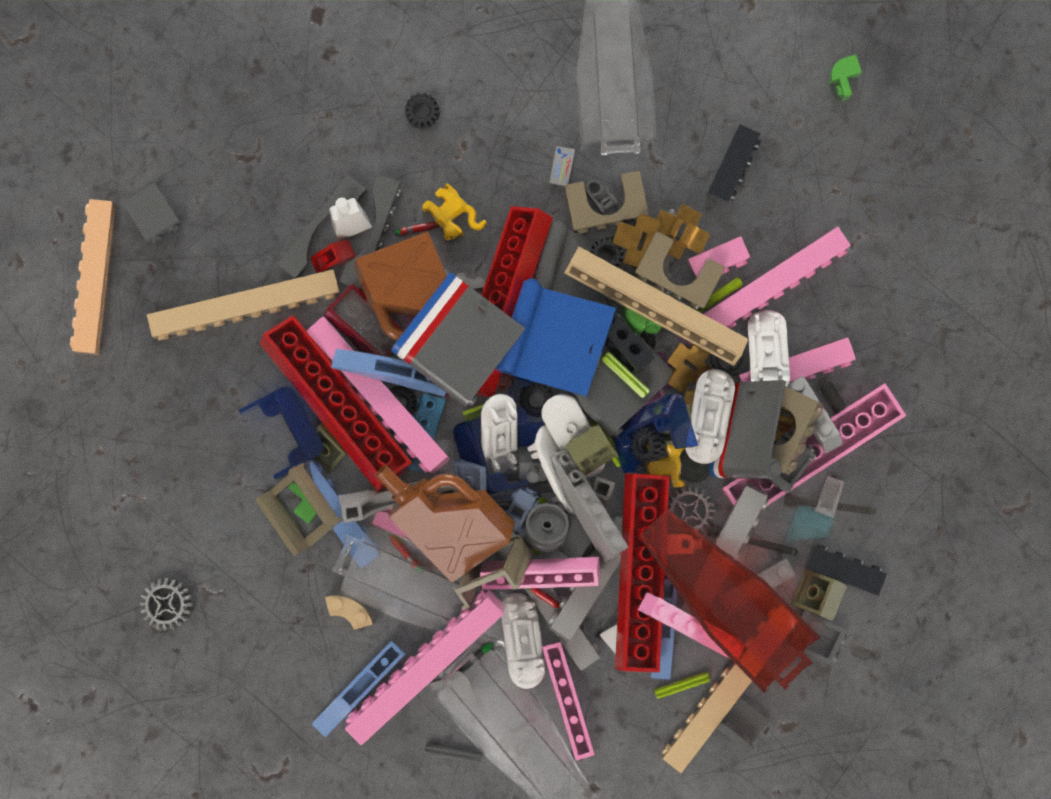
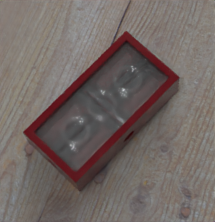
M352 283L326 309L324 317L362 352L390 358L394 354L391 349L397 340H393L385 334L375 311L370 308L365 294ZM391 319V322L394 325V327H396L399 330H403L395 321Z

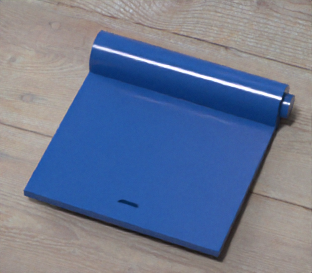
M529 278L528 281L523 282L511 317L523 326L525 330L495 370L587 397L616 308L545 289L539 285V281Z

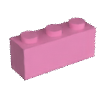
M740 236L688 259L687 263L694 279H696L707 258L725 267L723 275L730 271L729 268L735 265L737 268L746 265L750 255Z

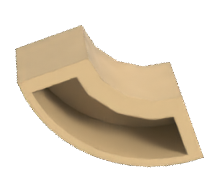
M341 595L325 597L330 616L346 618L351 623L353 629L374 624L369 611L357 600Z

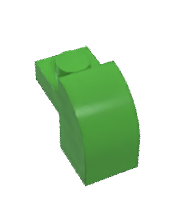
M857 55L839 60L829 75V85L837 83L835 85L836 93L838 96H841L842 101L852 96L848 80L859 77L862 73Z
M622 305L621 318L626 321L627 326L638 337L642 331L649 334H657L662 326Z
M292 482L288 488L302 499L294 513L306 523L311 524L318 514L298 485Z

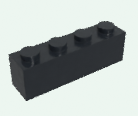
M741 124L739 125L706 196L725 205L728 204L729 200L734 201L737 194L735 187L737 183L741 185L746 175L742 172L745 166L749 168L754 158L750 155L753 149L757 151L761 140L758 139L760 133Z
M820 544L817 547H811L804 566L805 569L871 594L880 595L887 576L886 573L882 572L883 568L872 565L870 568L864 565L865 561L854 558L853 561L846 558V554L838 551L833 554L828 552V547Z

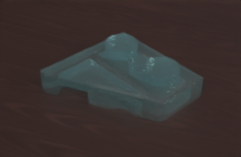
M797 505L785 540L828 537L834 519Z

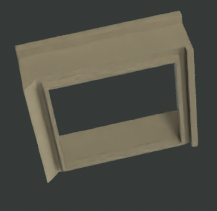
M303 463L292 467L288 471L289 475L270 491L255 499L293 556L311 547L343 521L342 518L336 515L303 467L305 466ZM293 481L298 485L323 522L322 525L307 537L277 496Z
M520 535L512 537L510 542L502 547L505 548L512 545L504 568L481 577L480 571L482 566L479 563L464 574L460 587L454 589L462 601L461 608L463 610L470 607L478 586L505 576L513 590L520 588L533 552L532 547L528 548Z

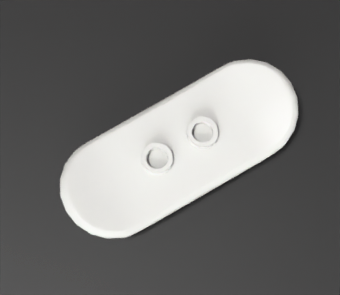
M773 310L758 311L748 321L751 382L785 380V386L788 387L790 370L786 320L780 313Z
M719 369L704 372L696 384L691 409L692 424L687 431L685 449L688 456L700 464H708L715 461L722 454L735 385L730 375Z
M496 394L490 397L481 411L482 466L486 467V474L489 476H499L509 468L513 471L517 470L515 465L517 464L516 453L518 446L516 403L505 394Z
M555 395L543 405L542 419L560 451L566 449L565 445L572 438L581 436L591 427L577 400L571 395ZM605 464L587 474L585 478L597 476L601 473Z
M544 425L538 430L535 443L527 449L529 452L536 451L531 454L532 459H540L546 477L556 494L551 499L552 502H560L557 504L558 507L576 515L551 460V456L560 452L548 428Z
M513 593L503 599L502 603L505 605L504 615L501 616L508 671L512 682L522 689H529L538 685L545 674L540 624L536 605L532 599L522 593Z

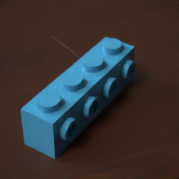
M424 393L423 397L419 396L416 407L419 410L417 415H413V418L435 440L446 400ZM405 451L404 453L412 462L409 470L424 474L425 471L418 465L421 461L417 457L413 459Z

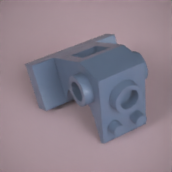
M529 484L519 490L515 489L510 498L513 500L510 507H501L515 522L513 530L525 538L527 516L531 509L539 505L537 501L542 496L539 494V490L532 489V486ZM516 506L524 510L523 515L514 511Z

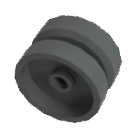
M549 503L540 504L531 509L526 520L525 535L527 542L532 548L548 553L562 547L566 541L569 526L567 514L563 509Z

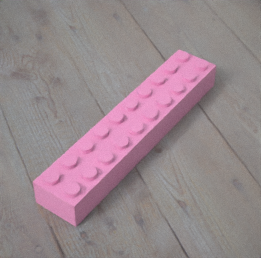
M885 383L830 418L840 433L843 445L825 453L814 434L807 438L805 444L815 450L816 458L807 466L794 483L792 489L906 416ZM736 478L721 488L733 507L746 482L768 494L767 499L769 502L767 506L786 494L768 479Z
M491 590L480 591L469 608L461 609V614L457 618L452 617L446 623L447 627L443 631L438 630L432 636L433 640L429 644L424 643L418 649L419 653L415 657L410 656L404 662L405 666L401 670L396 669L389 676L391 679L387 683L382 682L375 689L376 693L373 696L369 694L361 702L360 708L357 709L355 707L347 715L345 730L360 745H363L504 615L505 605Z

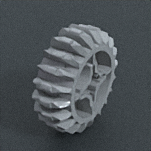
M691 485L687 486V491H685L684 487H680L681 493H678L676 489L673 490L676 496L669 495V499L672 501L671 503L668 502V519L671 522L667 526L671 527L674 524L675 527L672 531L675 533L680 529L679 534H684V531H687L686 534H691V531H693L694 536H698V529L701 533L705 532L702 527L703 525L710 528L711 525L707 523V520L714 521V518L710 517L709 513H715V510H709V507L714 506V503H707L711 496L709 495L704 498L703 495L706 491L702 490L699 494V487L697 486L694 488V492L691 491ZM685 495L696 497L690 504H685L678 500ZM700 501L702 502L705 511L703 518L697 513L696 510ZM674 505H677L682 512L678 522L673 513ZM687 506L689 508V506H693L692 512L694 515L684 518L686 510L683 507ZM689 518L699 522L697 526L691 528L682 526Z
M165 578L163 584L162 580L158 579L157 585L154 582L150 583L152 590L148 587L144 589L148 595H141V598L146 599V601L140 602L139 605H145V609L140 610V612H147L148 615L143 619L148 620L151 618L150 626L156 622V629H160L161 625H163V630L166 631L168 624L171 630L175 629V623L178 626L182 625L180 619L187 621L188 618L184 613L191 614V611L186 609V607H191L193 604L187 603V600L191 599L192 596H185V593L189 590L188 588L181 590L183 583H179L176 586L177 580L173 579L170 584L169 578ZM163 588L173 590L166 597L156 593ZM177 594L181 601L180 611L174 603ZM152 598H154V601H156L158 605L155 614L152 610L151 605ZM169 599L168 605L170 608L163 609L164 603L162 600L167 601ZM166 611L176 615L171 620L160 619V616Z

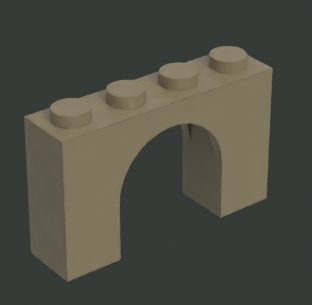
M640 170L621 174L624 204L618 212L611 215H601L591 209L587 201L584 181L565 185L564 189L573 232L586 234L589 233L590 229L595 228L597 231L608 229L610 225L618 227L620 222L634 221L636 223L640 213L649 216Z
M656 231L634 274L638 275L637 278L645 283L648 281L654 283V287L661 292L665 290L671 292V297L681 301L684 299L689 302L688 306L696 310L699 308L703 309L725 267L707 258L692 283L685 286L673 284L664 274L663 262L674 240Z
M786 386L781 406L788 409L794 415L796 430L793 437L787 443L773 445L771 458L780 462L782 473L790 475L797 466L799 455L806 448L805 442L807 438L814 432V424L821 417L824 404Z

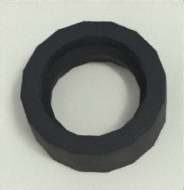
M744 348L739 365L731 370L723 368L718 362V357L711 354L710 361L713 369L725 371L732 377L738 375L745 368L748 354Z

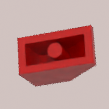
M349 239L330 244L310 259L316 273H321L347 263L356 255Z

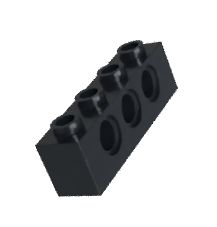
M603 300V301L600 302V304H604V305L613 307L611 304L607 303L605 300ZM615 312L605 346L628 370L636 375L648 366L655 357L652 355L651 350L642 344L638 335L630 330L626 321ZM617 335H620L623 340H620ZM629 349L633 350L636 355L632 354Z

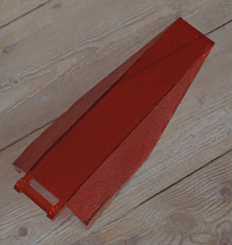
M669 509L662 513L639 536L707 635L762 693L767 691L766 689L774 680L786 690L789 684L807 666L810 667L813 664L803 651L821 637L764 579L741 564L733 556L707 539ZM799 657L802 661L782 679L779 675Z

